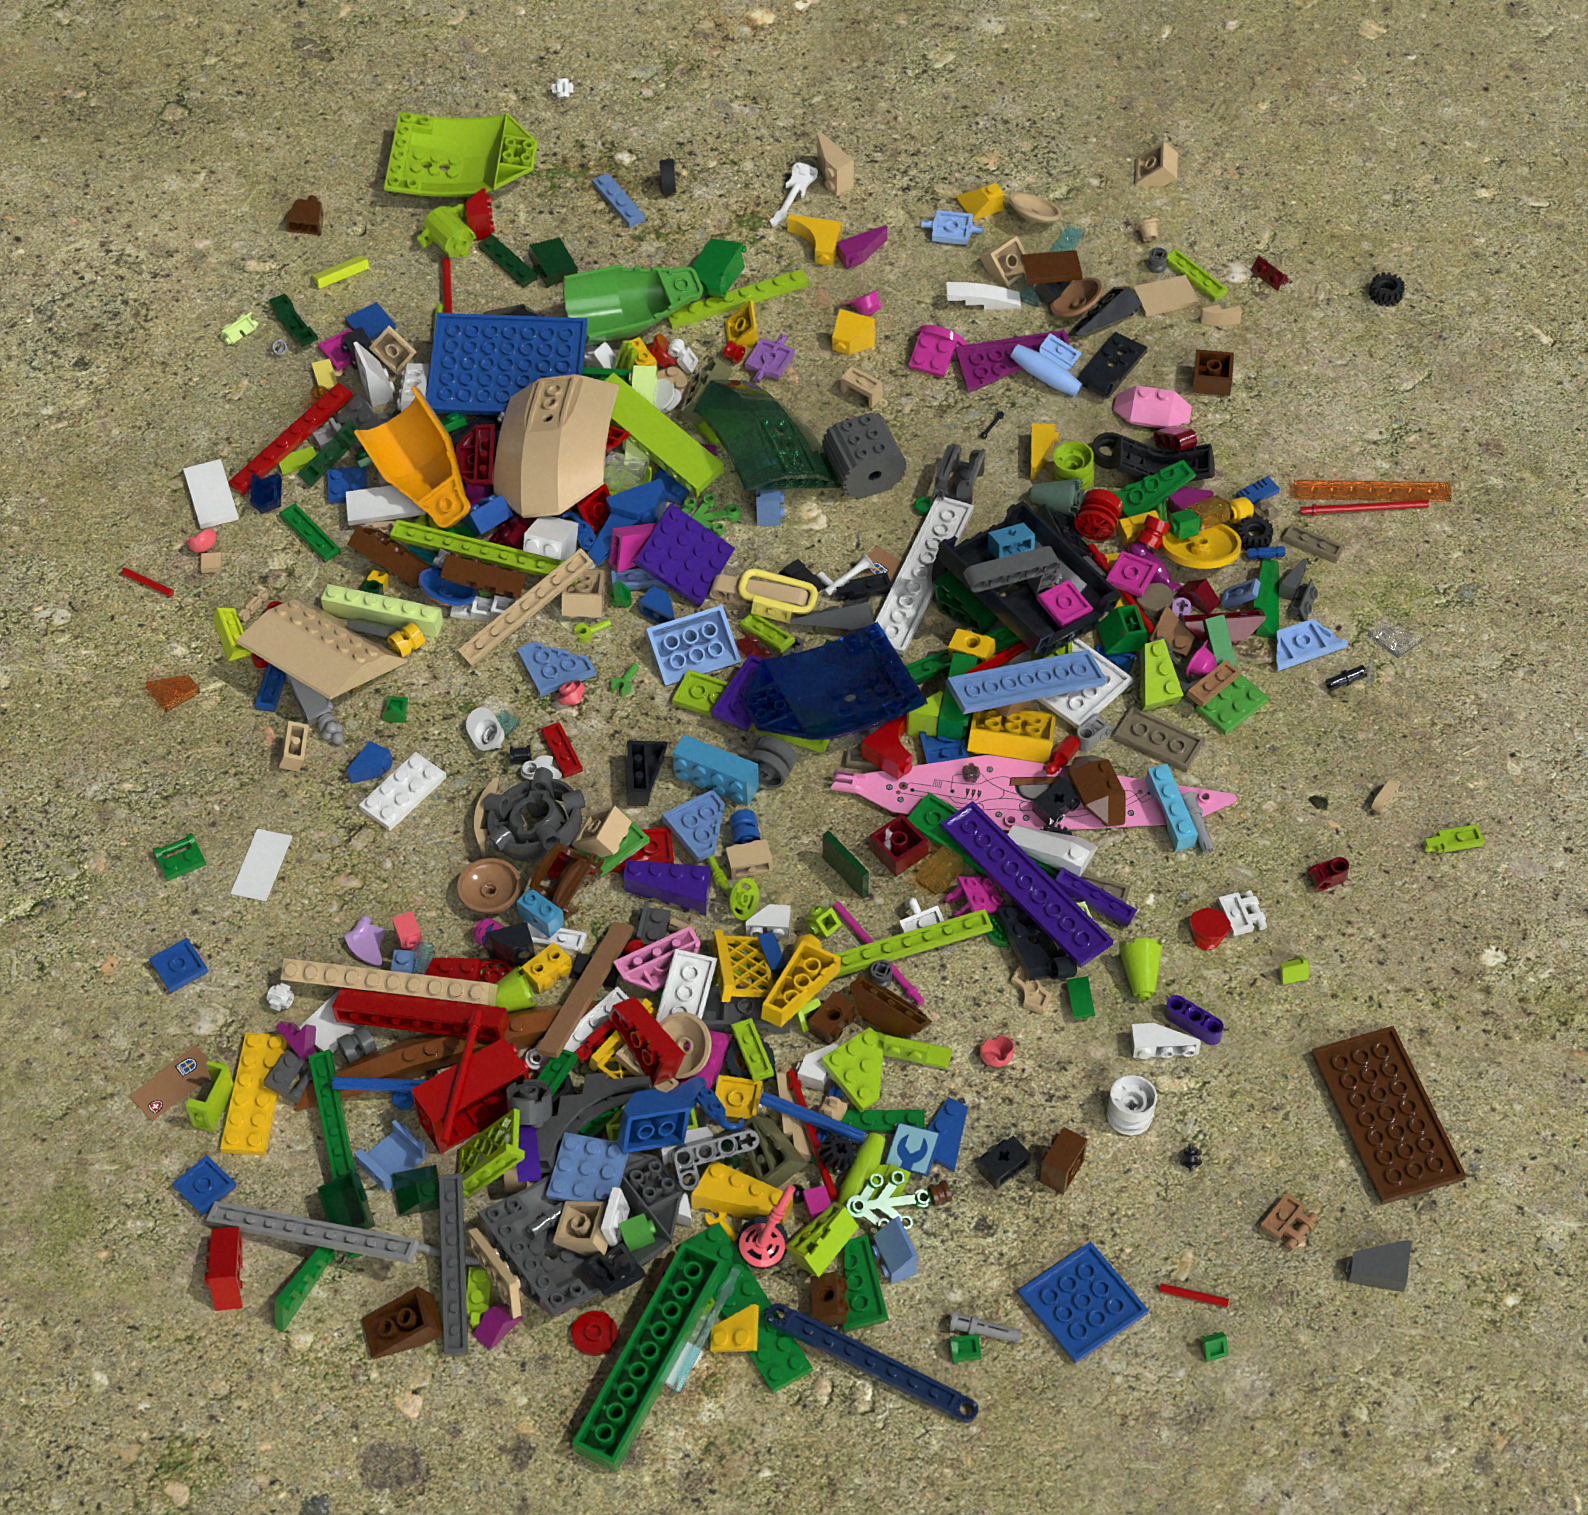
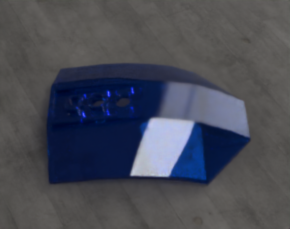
M878 622L841 639L813 649L767 659L762 657L741 699L757 730L808 740L835 739L855 734L894 720L928 704ZM867 689H874L870 693L865 692ZM848 695L856 696L853 701L845 700V697Z

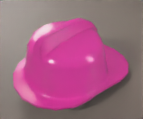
M880 287L867 295L839 304V306L850 304L858 314L870 315L881 308L877 290Z
M1208 640L1205 641L1204 645L1190 660L1186 669L1187 676L1192 674L1204 678L1217 667L1215 655L1206 648Z

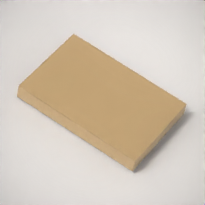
M1186 275L1133 286V292L1142 303L1140 307L1145 317L1198 305V299Z

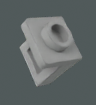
M333 417L329 418L330 426L313 432V437L320 449L342 428L339 422L336 423Z

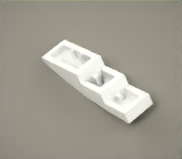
M946 282L947 301L965 300V305H983L984 310L1021 309L1020 292L980 283Z
M496 595L494 600L476 596L474 601L467 605L452 606L450 617L492 622L517 600Z

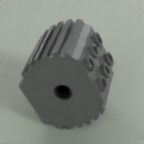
M871 412L855 418H847L844 421L835 423L826 430L827 434H824L822 447L848 497L854 496L856 500L892 490L893 486L902 480L907 464L880 413L874 414Z

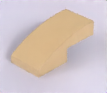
M1219 304L1202 308L1200 322L1201 324L1211 326L1240 324L1242 309L1240 306L1221 309Z

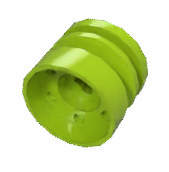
M1069 441L1058 446L1053 453L1054 481L1078 478L1083 481V484H1080L1081 489L1086 491L1094 482V453L1092 449L1085 443L1078 441Z

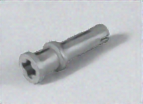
M1195 791L1186 792L1181 796L1198 833L1197 839L1202 853H1211L1209 849L1213 852L1215 847L1202 818L1203 809L1198 805L1197 794Z
M954 1310L950 1325V1331L956 1329L968 1332L969 1335L977 1333L1016 1344L1019 1343L1022 1330L979 1320L977 1315L968 1316L960 1314L958 1310Z

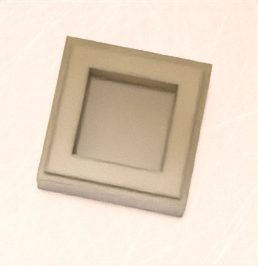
M202 553L201 572H222V553Z

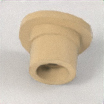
M1145 219L1135 224V229L1140 231L1144 242L1154 241L1158 238L1157 227L1160 225V219Z

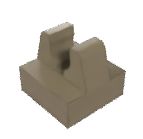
M1263 498L1254 506L1253 515H1257V518L1263 516V520L1268 519L1270 522L1279 516V510L1266 498Z

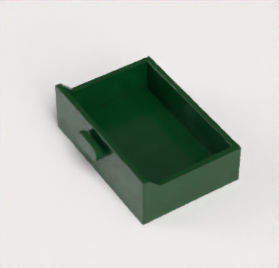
M560 237L529 245V258L534 265L532 267L533 271L540 275L546 288H549L552 284L563 282L564 276L578 273V267Z
M349 1169L346 1174L317 1187L327 1222L366 1230L376 1226L360 1175L354 1170Z

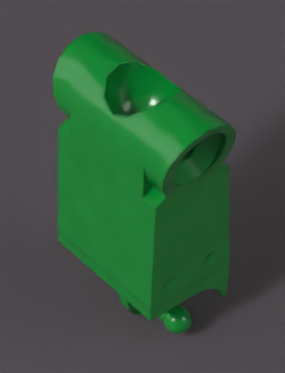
M714 238L708 241L691 267L696 271L703 287L702 295L726 297L727 289L732 286L745 268L742 252L745 253L747 247L743 243Z

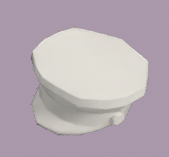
M659 379L657 380L655 407L664 414L670 412L679 404L681 392L674 388V384L669 380Z

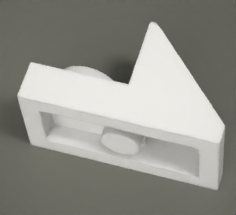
M606 342L599 347L593 345L585 349L584 361L594 368H614L617 357Z

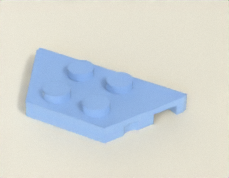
M1314 619L1283 628L1276 633V669L1280 671L1347 648L1348 641L1344 638L1340 640L1333 635L1332 630L1323 627L1321 623Z

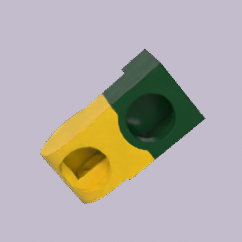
M372 570L361 591L383 595L389 586L390 573Z

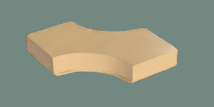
M1019 962L1011 983L1016 985L1024 995L1023 1008L1044 1015L1052 994L1041 986L1039 980L1029 981Z

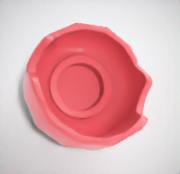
M212 528L206 529L196 537L190 536L189 540H185V542L195 553L207 552L216 542V533Z
M998 1035L994 1040L987 1038L980 1047V1057L990 1067L1006 1066L1013 1058L1014 1042L1004 1035Z

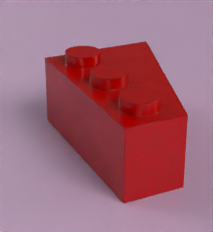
M237 1226L211 1229V1239H207V1249L210 1255H206V1267L209 1271L205 1272V1285L210 1286L215 1311L243 1308V1300L240 1289L243 1288V1281L240 1280V1272L243 1269V1242L240 1228Z

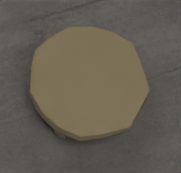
M1152 583L1148 585L1142 598L1136 596V601L1144 614L1160 620L1166 606L1172 610L1171 603L1174 594L1167 585Z

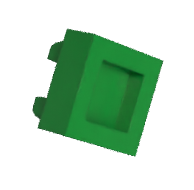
M620 580L614 582L613 589L608 592L613 598L609 600V603L613 607L623 606L627 608L631 606V590Z
M1223 1331L1219 1333L1213 1332L1212 1335L1201 1336L1203 1355L1207 1362L1229 1355L1227 1336Z

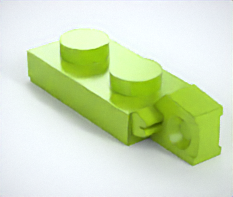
M1476 824L1440 830L1437 834L1432 835L1431 838L1424 839L1423 848L1425 852H1435L1437 850L1438 853L1480 847L1484 845L1485 841Z
M469 1267L467 1316H471L470 1324H472V1329H477L482 1316L490 1308L492 1283L489 1280L487 1270H483L482 1267Z

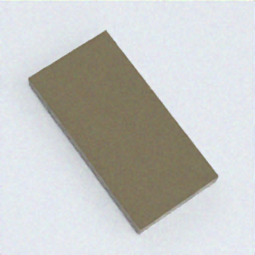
M1131 706L1113 735L1114 740L1186 773L1205 744L1204 738Z

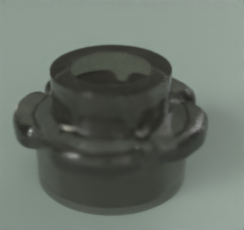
M971 762L963 767L964 780L975 783L977 778L980 777L978 766H974V763Z

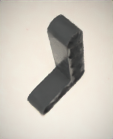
M1050 546L972 565L964 571L963 575L973 592H980L1027 579L1029 586L1037 597L1039 594L1053 588L1061 563Z

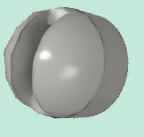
M275 340L271 344V350L276 355H282L287 350V344L283 340ZM280 343L281 345L275 350L276 346Z

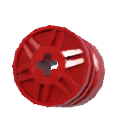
M1104 489L1087 491L1083 496L1075 519L1077 531L1082 536L1095 541L1110 539L1115 533V528L1122 512L1123 504L1121 499L1116 494Z

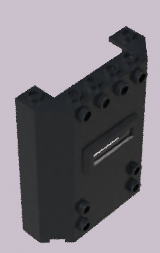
M1022 501L1016 505L1012 504L1007 509V515L1003 522L992 525L984 532H978L974 537L965 539L957 546H955L958 539L956 536L942 540L938 545L939 549L935 557L1035 654L1043 658L1094 630L1101 623L1098 620L1105 612L1110 614L1114 610L1122 594ZM1024 523L1035 534V540L1043 547L1050 546L1057 558L1087 584V587L1081 594L1092 606L1093 610L1083 618L1060 628L1037 601V597L1029 586L1027 579L1023 580L1027 583L1025 586L1001 597L997 592L1011 584L973 592L963 573L972 565L997 559L988 550V532Z

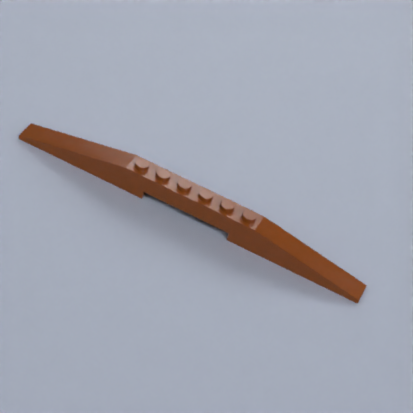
M602 1000L592 1001L583 1017ZM564 1004L535 1006L507 1013L509 1025L503 1037L506 1038L509 1044L512 1042L517 1050L537 1045L539 1040L544 1038ZM428 1033L402 1040L337 1069L336 1075L337 1077L416 1079L426 1076L425 1071L460 1062L466 1038ZM475 1039L471 1055L495 1041ZM313 1081L308 1084L302 1093L300 1102L295 1103L297 1111L318 1106ZM339 1089L341 1099L372 1091Z

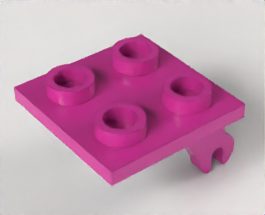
M957 877L956 881L959 886L944 898L946 904L949 901L952 904L964 895L968 899V903L952 915L953 918L986 909L987 913H994L997 907L1005 906L994 882L988 877Z

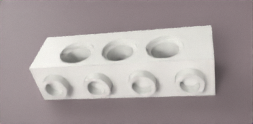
M407 363L406 370L402 372L401 389L399 390L398 410H401V412L415 398V394L411 390L412 386H417L424 397H427L430 364Z

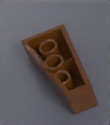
M358 524L347 543L348 546L376 562L380 567L390 571L396 578L406 581L405 584L413 589L419 587L418 578L423 570L435 568L399 542L391 540L389 535L377 528Z
M451 552L450 555L446 554L444 557L439 579L517 600L520 598L526 575L512 569H501L499 565L491 563L489 565L482 564L481 560L475 558L463 559L461 554Z

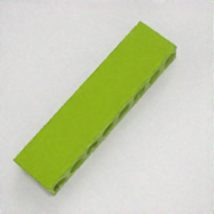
M612 373L605 380V382L618 384L619 386L610 425L630 432L626 439L695 497L698 498L700 492L719 475L724 474V464L618 375Z

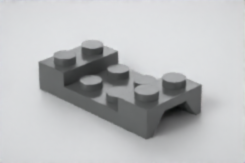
M719 986L710 987L702 1018L708 1030L724 1033V1028H731V1024L752 1018L756 1028H768V1033H790V1019L781 1028L761 1019L762 1005L767 997L731 996L730 1002H721ZM736 986V989H746V987ZM758 986L760 989L768 990L764 986Z

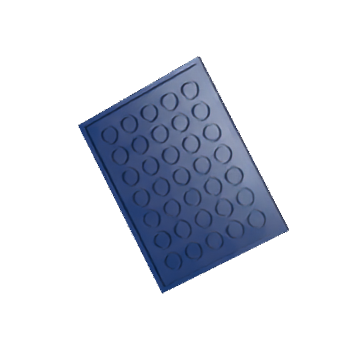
M437 313L426 400L435 413L451 414L456 412L458 414L499 415L501 412L506 413L511 396L540 378L573 374L583 376L587 318Z

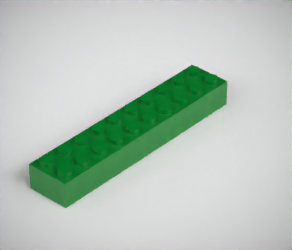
M684 1241L682 1242L573 1440L572 1445L576 1454L616 1473L618 1472L726 1271L723 1259Z

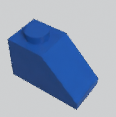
M652 585L639 601L640 614L660 624L675 620L669 593Z
M369 741L346 770L349 782L353 784L382 777L391 768L393 763L390 750Z

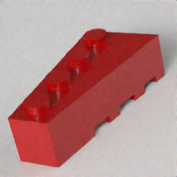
M635 996L614 1004L608 1017L645 1075L650 1076L652 1086L674 1078L686 1055Z

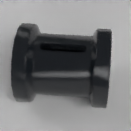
M530 744L519 748L510 746L511 765H514L515 762L532 761Z

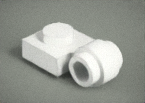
M675 338L668 346V353L673 357H678L677 363L686 374H691L695 369L698 359L689 347L684 348V342L681 339Z

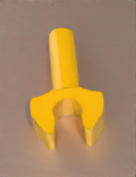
M706 1212L705 1220L708 1227L719 1222L732 1243L734 1244L738 1241V1235L725 1221L727 1213L718 1212L719 1217L714 1219Z

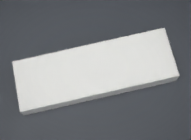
M528 923L533 945L547 948L555 942L563 951L576 954L582 953L587 933L560 928L549 938Z

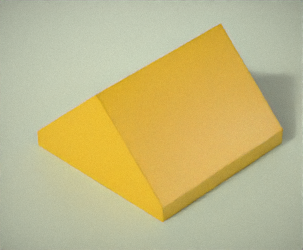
M748 301L725 320L728 342L734 341L736 345H742L745 348L756 347L757 326L753 301Z

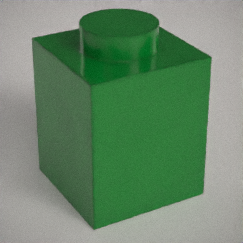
M1191 509L1170 514L1168 524L1171 526L1168 531L1178 540L1199 535L1200 517Z

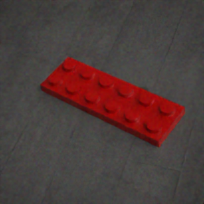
M668 827L642 829L649 837L650 843L626 859L674 864L671 830ZM571 843L568 847L574 849ZM561 851L547 872L548 879L559 878L572 857ZM626 860L608 873L624 871ZM592 871L588 873V875L597 874L596 872Z

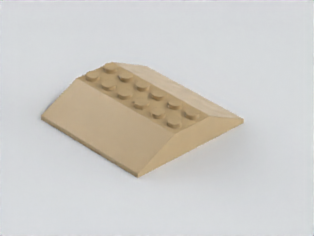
M295 599L267 610L236 641L239 645L328 699L341 695L407 663L406 658H402L399 654L364 633L348 629L347 623L324 611L317 605Z

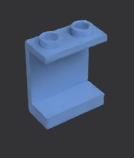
M396 1120L392 1122L394 1131L368 1153L361 1148L354 1153L357 1165L385 1192H388L394 1186L392 1173L415 1169L427 1158L426 1146L419 1138L415 1139L411 1135L409 1128L405 1124L400 1125Z

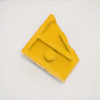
M752 1304L711 1327L710 1351L713 1353L757 1351L759 1306Z

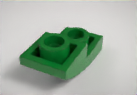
M1088 976L1068 979L1067 985L1074 1020L1095 1016Z

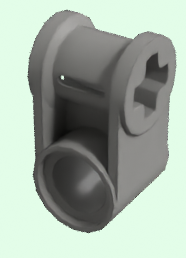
M1098 714L1092 715L1077 730L1076 738L1080 741L1079 750L1084 752L1090 751L1110 735L1113 726L1106 724L1100 719Z

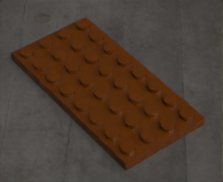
M1394 1026L1312 1049V1057L1381 1205L1466 1179L1467 1175Z

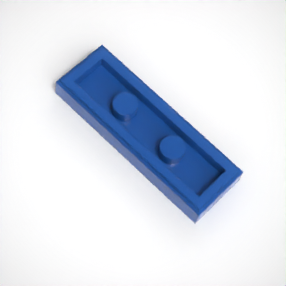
M268 663L254 705L255 710L276 711L286 678L285 672L271 663Z

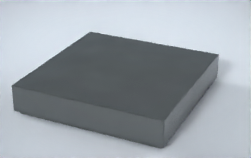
M363 619L351 620L347 623V628L350 630L387 637L398 631V627Z

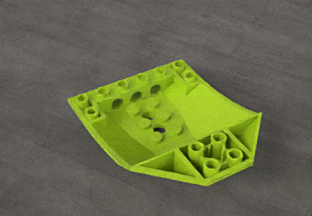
M399 111L384 190L433 197L474 196L481 188H486V193L494 191L534 170L538 142L507 112L504 115L490 117L446 118ZM447 166L449 170L442 171L440 170V167Z

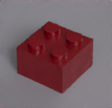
M900 814L869 835V849L896 877L928 855L929 840L903 814Z

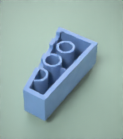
M757 454V526H781V518H784V506H780V503H784V491H780V488H784V476H780V473H784V461H780V454Z

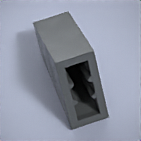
M1405 1240L1354 1251L1352 1259H1347L1345 1273H1349L1348 1282L1404 1292L1408 1278L1411 1241Z

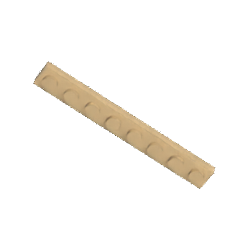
M581 548L459 648V653L473 666L590 569L594 562Z

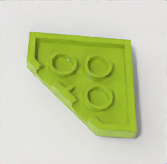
M871 1027L823 1056L819 1061L860 1113L875 1104L880 1097L884 1043Z

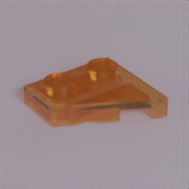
M189 675L145 682L147 690L165 713L201 693L199 687Z

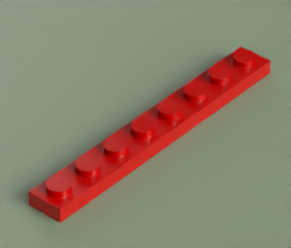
M338 382L228 481L229 485L242 496L247 493L353 396L352 392Z

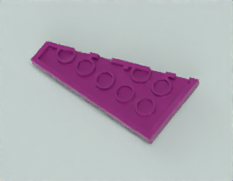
M1065 330L956 346L955 353L967 393L1023 369L1010 357L1018 344L1039 352L1041 344L1049 334H1052L1069 345Z

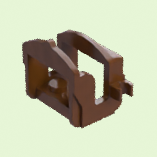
M556 843L537 864L529 887L540 895L553 899L552 903L563 910V918L567 920L571 913L578 912L579 910L570 901L590 871L599 874L603 873L601 866L605 860L600 858L598 862H595L597 856L595 853L588 857L579 850L572 849L562 843ZM560 851L572 857L552 889L539 885Z

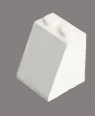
M552 516L538 517L524 534L523 551L558 560H567L576 552L578 523Z

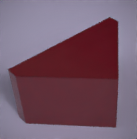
M1207 579L1188 581L1176 593L1177 597L1188 599L1192 606L1205 614H1211L1220 604L1218 596Z

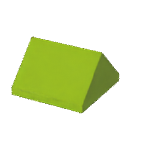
M942 691L907 709L906 733L908 736L919 737L920 732L923 731L926 732L927 736L937 738L938 720L943 702Z

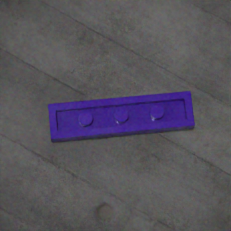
M1065 868L1061 869L1055 879V882L1068 895L1080 902L1085 901L1086 905L1126 928L1137 911L1132 906Z

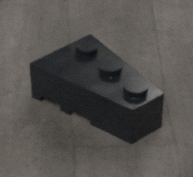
M627 740L624 754L627 806L649 805L666 755L668 742Z

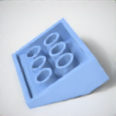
M723 605L646 628L644 632L650 653L665 686L682 681L688 669L706 674L741 663Z

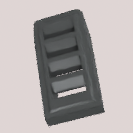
M1303 558L1281 582L1278 593L1280 597L1289 600L1295 598L1298 587L1306 572L1307 559Z

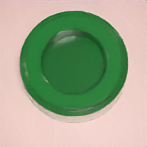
M920 497L915 501L914 510L920 516H927L934 502L928 497Z

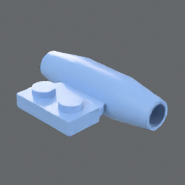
M1049 334L1041 344L1039 352L1018 344L1010 356L1029 374L1063 393L1075 397L1082 386V383L1067 371L1071 370L1081 356V352L1052 334Z

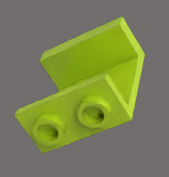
M207 1061L206 1063L213 1083V1088L206 1102L189 1098L185 1104L192 1126L212 1133L232 1096L234 1088L229 1067L219 1061L216 1063Z

